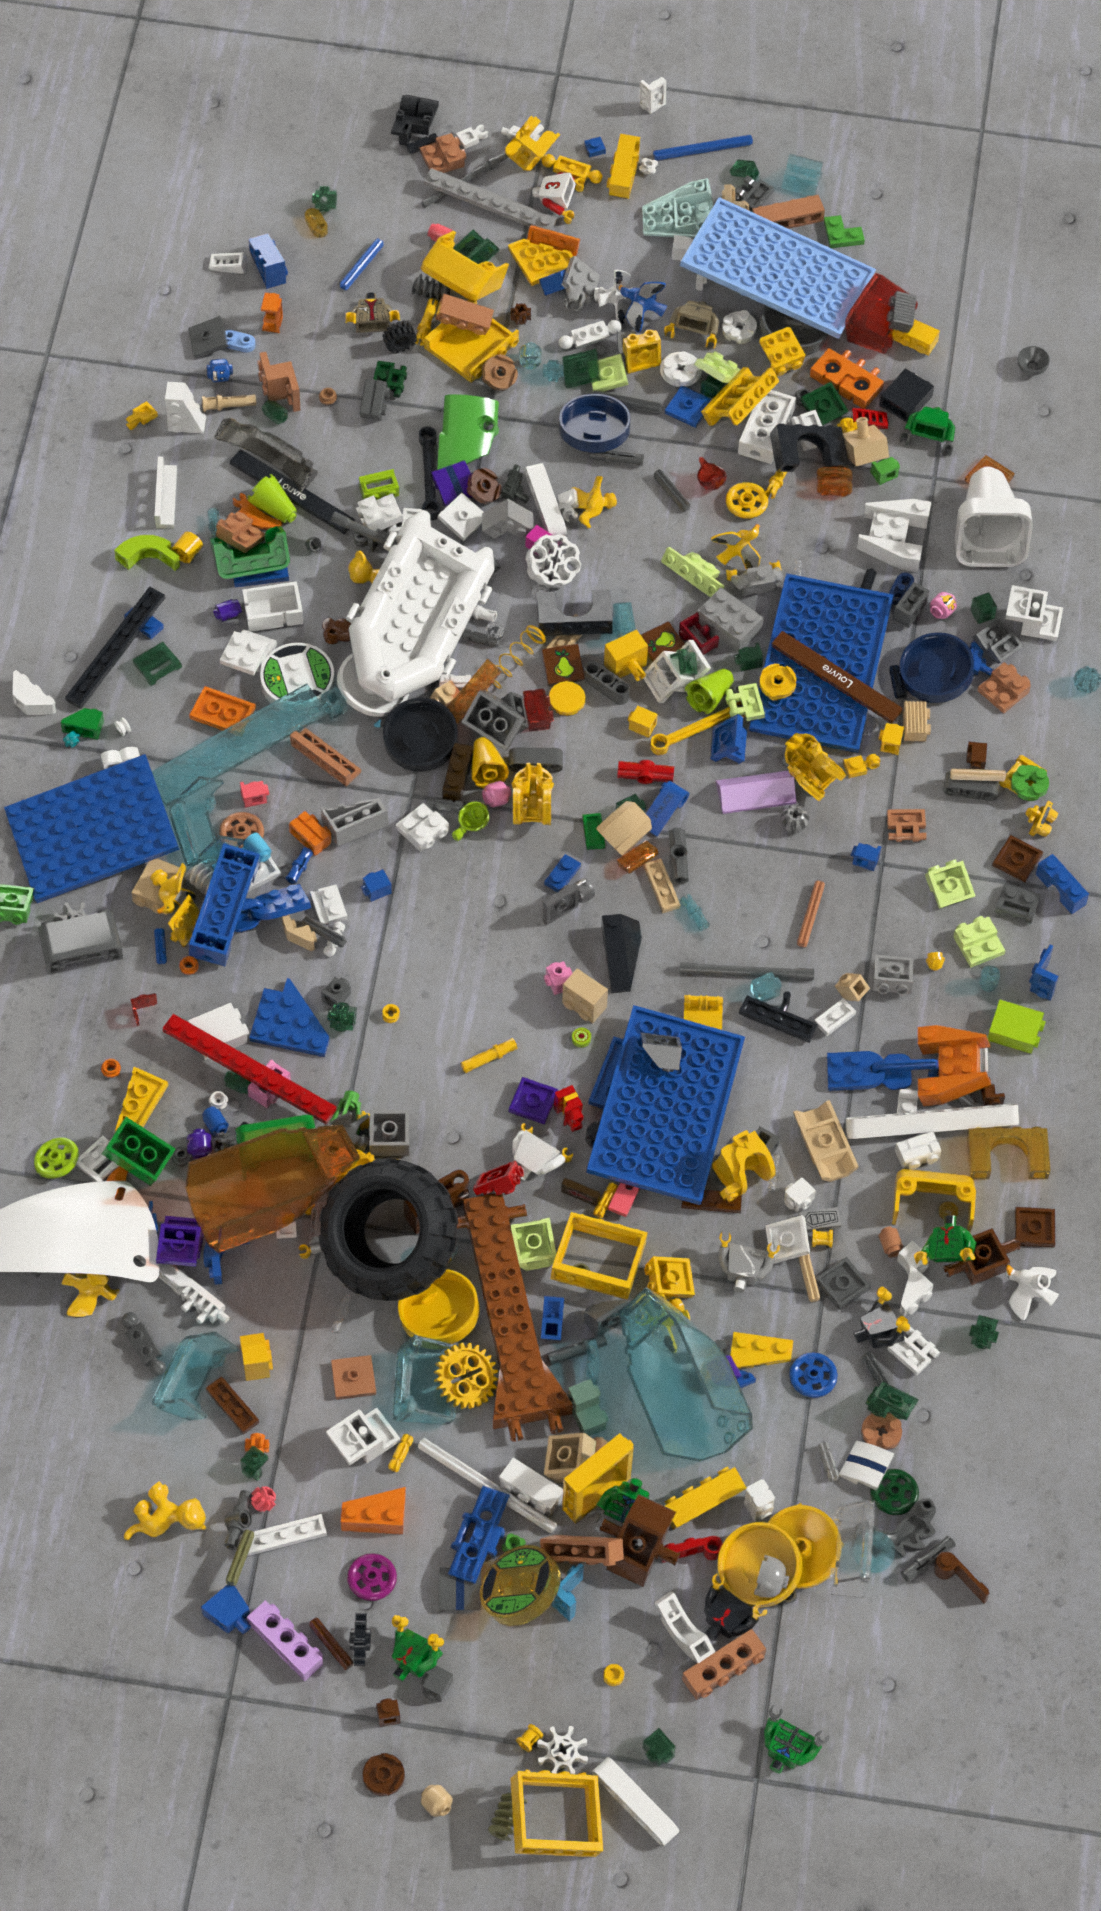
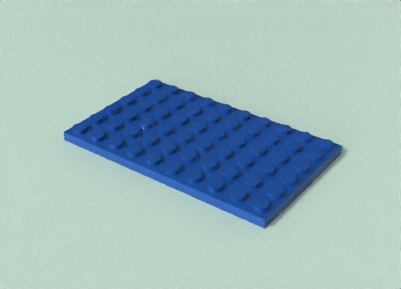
M786 573L764 668L771 664L790 667L796 675V688L790 696L774 701L766 696L759 686L758 691L765 712V718L751 720L749 731L790 739L795 733H806L813 735L821 746L859 753L868 709L771 647V643L784 631L873 689L894 595ZM774 679L775 684H781L782 680Z
M633 1005L586 1173L701 1205L745 1036ZM641 1033L679 1037L682 1046L679 1070L667 1072L659 1068L643 1048L640 1037Z

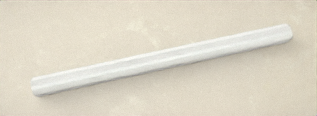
M426 1438L419 1442L418 1448L477 1487L482 1489V1486H486L509 1494L510 1497L506 1505L545 1531L553 1533L556 1529V1522Z

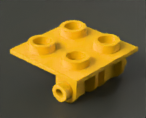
M190 895L186 897L168 922L173 931L170 934V939L173 942L178 940L183 948L192 937L200 913Z
M684 995L685 1020L722 1030L723 997Z

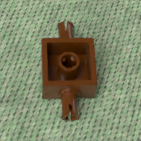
M993 1228L973 1235L976 1241L973 1253L975 1256L974 1260L966 1262L956 1261L944 1265L943 1269L945 1273H948L946 1274L948 1278L964 1272L971 1285H975L1005 1273L1006 1266L1010 1264L1007 1254L1020 1250V1243H1016L1018 1241L1017 1238L1000 1243Z

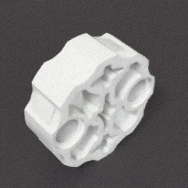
M564 535L542 536L526 554L525 560L528 566L527 573L529 577L545 589L565 587L580 571L579 549L576 544H572ZM533 552L537 553L540 559L534 558ZM567 564L572 565L573 571L567 568Z

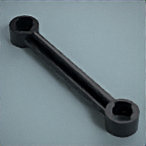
M425 426L419 430V443L423 446L425 502L422 505V510L425 511L430 507L436 512L429 513L430 521L438 519L437 517L440 514V504L436 501L435 483L431 474L432 471H435L433 445H435L437 437L434 428ZM427 434V436H431L432 438L424 439L422 438V436Z

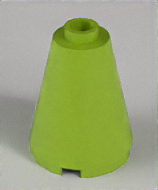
M270 474V478L264 477L252 489L254 492L252 497L249 495L247 498L252 505L283 523H291L297 517L295 506L272 474Z
M720 669L689 682L685 687V691H687L688 696L686 699L690 706L699 713L702 711L706 712L705 714H709L714 711L726 694V690L733 684V674L727 669Z

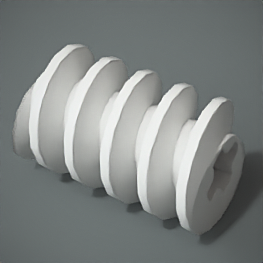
M201 862L188 870L185 879L189 880L190 884L194 885L196 889H200V892L206 896L213 871L210 872L209 867L204 868L205 864Z

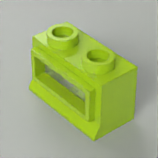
M394 469L359 477V489L363 500L373 495L376 500L392 493L394 498L399 496V485Z

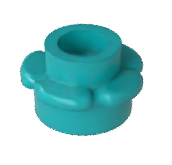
M75 731L67 734L63 738L65 746L75 747L80 742V734H76Z

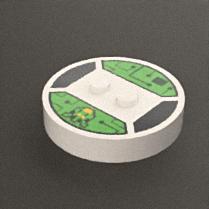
M307 643L282 645L268 654L261 666L260 680L262 692L265 698L280 710L291 713H303L314 710L324 704L333 692L335 683L333 664L327 654L316 646Z

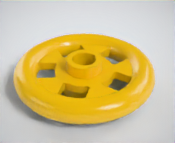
M742 482L728 490L725 502L728 510L735 516L751 519L764 513L768 506V496L759 485ZM740 490H744L741 495L737 493ZM755 491L758 495L755 497L751 492ZM733 500H738L739 505H734ZM756 502L761 503L758 508L754 506ZM742 508L750 509V512L742 511Z

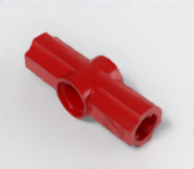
M641 760L639 763L619 761L617 778L635 779L641 784H651L653 781L673 782L675 766L656 765L651 760Z

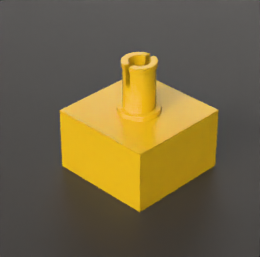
M637 629L605 644L604 666L619 678L632 673L635 680L640 681V678L642 680L646 676L642 668L647 666L648 645Z

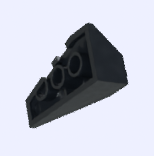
M623 914L603 915L601 929L611 993L630 992L642 940L639 921Z

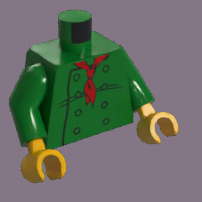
M947 1215L944 1216V1227H935L933 1229V1233L929 1236L922 1250L914 1254L916 1264L922 1260L923 1265H927L928 1257L935 1263L974 1260L975 1256L973 1253L976 1241L966 1228L956 1226V1216Z
M395 1615L392 1618V1625L397 1627V1630H395L392 1659L398 1665V1668L393 1673V1676L401 1682L404 1681L409 1673L418 1678L422 1677L427 1671L436 1667L438 1659L443 1655V1652L438 1647L444 1645V1640L438 1638V1634H430L428 1639L408 1628L404 1630V1627L409 1623L408 1619Z

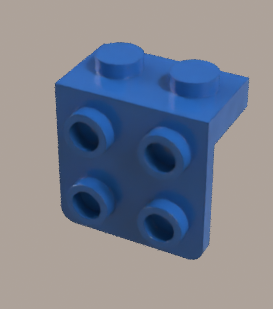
M1051 944L1048 949H1043L1039 958L1040 961L1035 963L1029 983H1031L1030 991L1037 994L1038 997L1050 1001L1054 995L1059 977L1046 970L1054 947Z

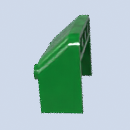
M300 1115L246 1124L235 1129L242 1181L246 1180V1172L256 1171L262 1161L299 1155L300 1159L307 1163L315 1161L316 1168H320L316 1128L312 1115Z

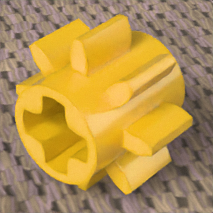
M844 418L837 424V427H842V432L846 433L857 430V422L853 423V419Z

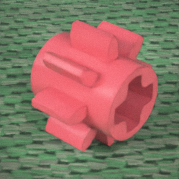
M267 1486L257 1487L251 1493L253 1495L251 1504L257 1511H270L276 1505L274 1503L276 1494Z

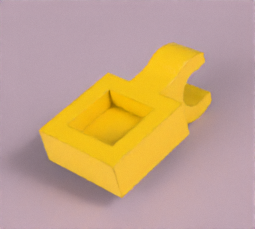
M146 401L133 409V415L126 418L128 422L126 426L133 430L139 422L145 425L157 418L158 412Z

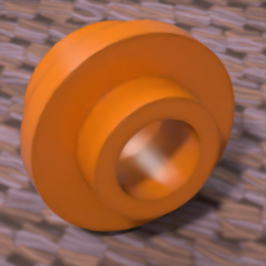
M186 956L180 961L179 967L182 973L192 975L197 972L199 964L194 957Z
M107 1059L102 1064L101 1071L104 1076L113 1078L119 1075L121 1066L115 1059Z

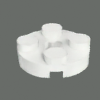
M748 311L733 312L723 318L722 333L727 340L744 344L754 338L757 332V322ZM742 326L743 328L740 330L739 328L735 327Z
M684 351L669 356L664 360V378L669 383H677L679 386L693 383L698 374V367L694 365L696 360ZM681 367V368H684V371H683V372H682L681 370H678V371H677V369Z

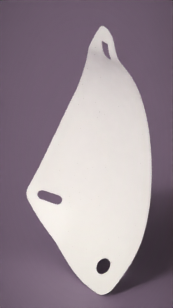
M101 1181L61 1187L24 1198L0 1209V1272L100 1274L144 1282H153L159 1276L160 1263H156L158 1249L156 1227L147 1204L129 1182ZM124 1187L126 1191L123 1200H115L117 1189ZM136 1255L143 1256L146 1260V1265L143 1267L136 1266L133 1258Z

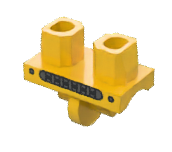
M1048 800L1046 805L1041 806L1040 809L1037 805H1034V808H1027L1025 814L1029 818L1028 822L1033 823L1028 834L1034 836L1038 833L1044 837L1049 835L1052 827L1046 824L1045 820L1053 823L1058 816V812L1051 808L1052 802Z

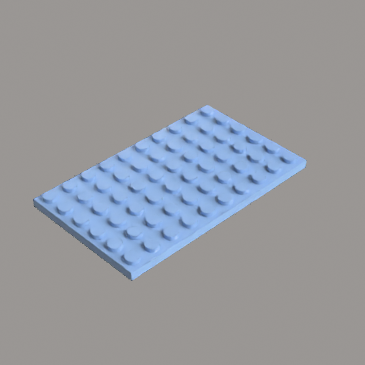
M720 197L717 199L680 263L681 267L838 339L876 271L875 268Z

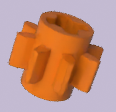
M261 1433L251 1434L250 1439H245V1452H249V1456L253 1458L263 1457L264 1452L269 1453V1439H265L266 1436Z

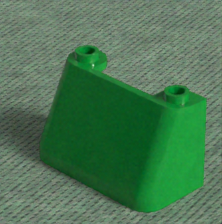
M281 526L268 528L264 534L265 543L258 544L246 553L236 548L230 549L229 544L218 537L209 538L219 575L224 579H231L286 568L290 563V556L284 529Z

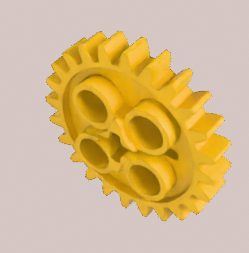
M460 1343L458 1347L453 1345L451 1350L446 1349L444 1351L445 1355L439 1356L442 1362L435 1363L439 1369L435 1370L434 1373L439 1375V1377L434 1379V1382H440L436 1389L443 1390L440 1395L441 1397L448 1396L447 1403L452 1400L454 1401L453 1407L459 1404L461 1409L466 1408L467 1405L469 1409H472L474 1404L479 1407L482 1405V1402L488 1401L487 1397L494 1395L491 1390L497 1389L493 1382L498 1381V1378L494 1377L498 1370L492 1368L496 1362L490 1363L489 1360L492 1355L485 1356L486 1349L479 1352V1345L474 1346L473 1349L471 1343L466 1344V1346L464 1343ZM468 1358L473 1360V1367L469 1366ZM451 1366L456 1368V1375L452 1374ZM481 1368V1372L454 1384L451 1383V1380ZM476 1377L482 1380L481 1386L476 1383ZM459 1384L464 1387V1394L459 1391Z

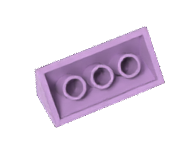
M789 771L716 780L722 814L796 804L794 777L789 774Z

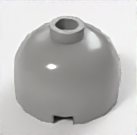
M764 1555L754 1595L766 1598L775 1597L781 1592L782 1588H787L789 1576H786V1568L779 1559Z

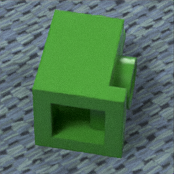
M889 457L880 460L878 463L876 461L872 462L870 473L877 483L882 485L898 477L900 465L896 459Z

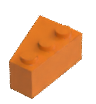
M406 1487L342 1502L341 1531L403 1534Z

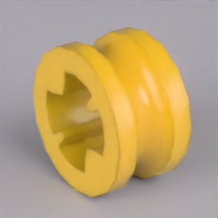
M394 1004L384 1006L382 1011L383 1020L387 1023H395L399 1019V1008ZM389 1011H393L394 1014L392 1017L389 1016Z

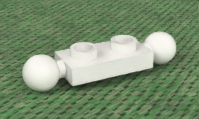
M603 320L571 330V337L567 335L562 336L559 339V346L562 349H569L572 344H575L576 349L609 339V332L617 334V330H621V324L617 320H611L606 326Z

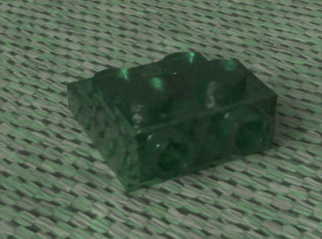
M882 1382L879 1387H874L865 1404L868 1405L867 1410L877 1417L886 1418L890 1412L894 1417L907 1421L919 1399Z

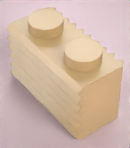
M925 701L904 702V741L926 742L927 735L931 734V725L927 724V720H930V708H926Z

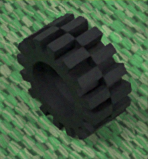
M403 321L402 324L397 322L396 325L393 323L391 324L392 327L388 326L387 330H384V334H382L388 351L392 353L395 351L396 353L404 352L406 348L410 349V346H413L414 342L417 341V336L409 322Z

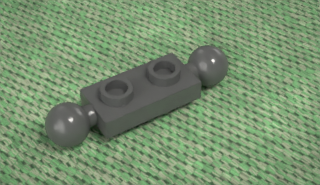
M132 1312L125 1313L122 1317V1324L126 1328H130L125 1333L143 1365L148 1367L151 1364V1373L155 1376H162L166 1372V1364L158 1360V1358L163 1356L146 1325L143 1322L138 1323L136 1314Z

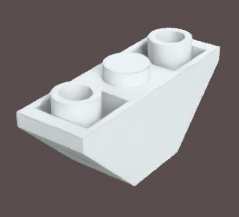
M15 670L13 672L14 704L26 715H54L56 713L54 699L49 695L46 696L38 685H33L25 674H20Z

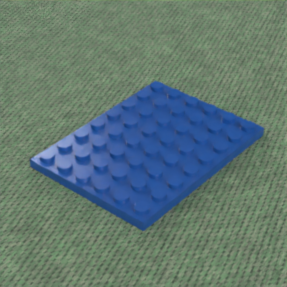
M146 754L4 807L30 887L34 888L33 896L36 903L180 850Z

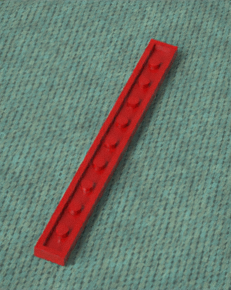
M175 1014L170 1017L162 1028L164 1033L306 1114L312 1115L324 1124L328 1123L337 1110V1106Z

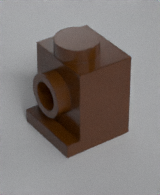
M969 741L966 753V763H970L969 769L985 770L987 743Z
M387 1698L381 1700L380 1703H376L380 1727L401 1723L397 1699Z

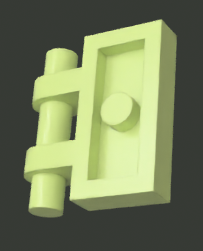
M756 683L738 686L739 693L735 694L732 689L726 690L725 699L730 707V717L737 714L745 715L746 721L765 718ZM741 701L743 707L737 708L736 702Z

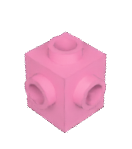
M564 961L560 963L555 962L546 967L544 980L546 985L551 987L554 995L563 993V984L572 975L570 967H566Z

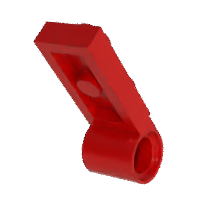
M708 1536L697 1539L688 1538L683 1543H669L664 1547L680 1553L678 1559L703 1552L705 1558L714 1561L718 1559L723 1543L717 1536ZM714 1545L718 1550L711 1551L708 1549V1546Z

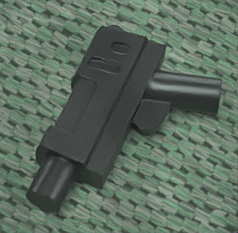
M515 464L508 473V479L502 488L501 497L514 501L516 497L527 503L530 497L522 493L523 486H520L523 473H519L521 467Z

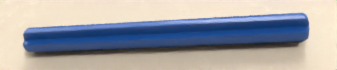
M751 135L659 149L653 151L654 160H663L747 146L753 143Z

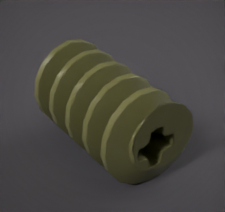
M506 1793L500 1797L502 1802H499L497 1805L498 1809L494 1813L495 1817L492 1818V1825L489 1826L488 1831L498 1839L511 1841L508 1835H514V1831L511 1829L513 1827L511 1793ZM524 1798V1804H527L528 1801Z

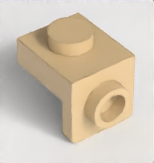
M450 680L435 689L429 699L436 700L447 706L459 699L462 693Z

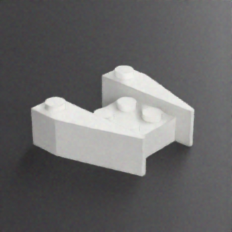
M905 499L866 503L863 518L873 520L869 536L859 534L857 549L900 570L918 573L922 546L905 543L908 526L927 528L931 502Z

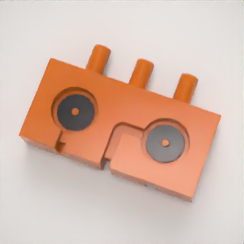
M828 348L811 367L810 377L823 385L832 382L836 391L839 389V395L849 401L853 398L855 405L866 409L883 390L884 381L876 377L880 370L875 367L871 372H868L862 368L865 364L864 359H859L855 364L848 360V357L851 355L849 350H845L840 355Z

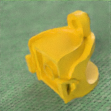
M745 1130L732 1138L733 1142L723 1147L718 1159L712 1163L714 1172L726 1186L720 1192L723 1200L730 1202L746 1193L747 1181L745 1171L747 1169L754 1171L765 1181L775 1177L776 1170L772 1156L756 1131L749 1134Z

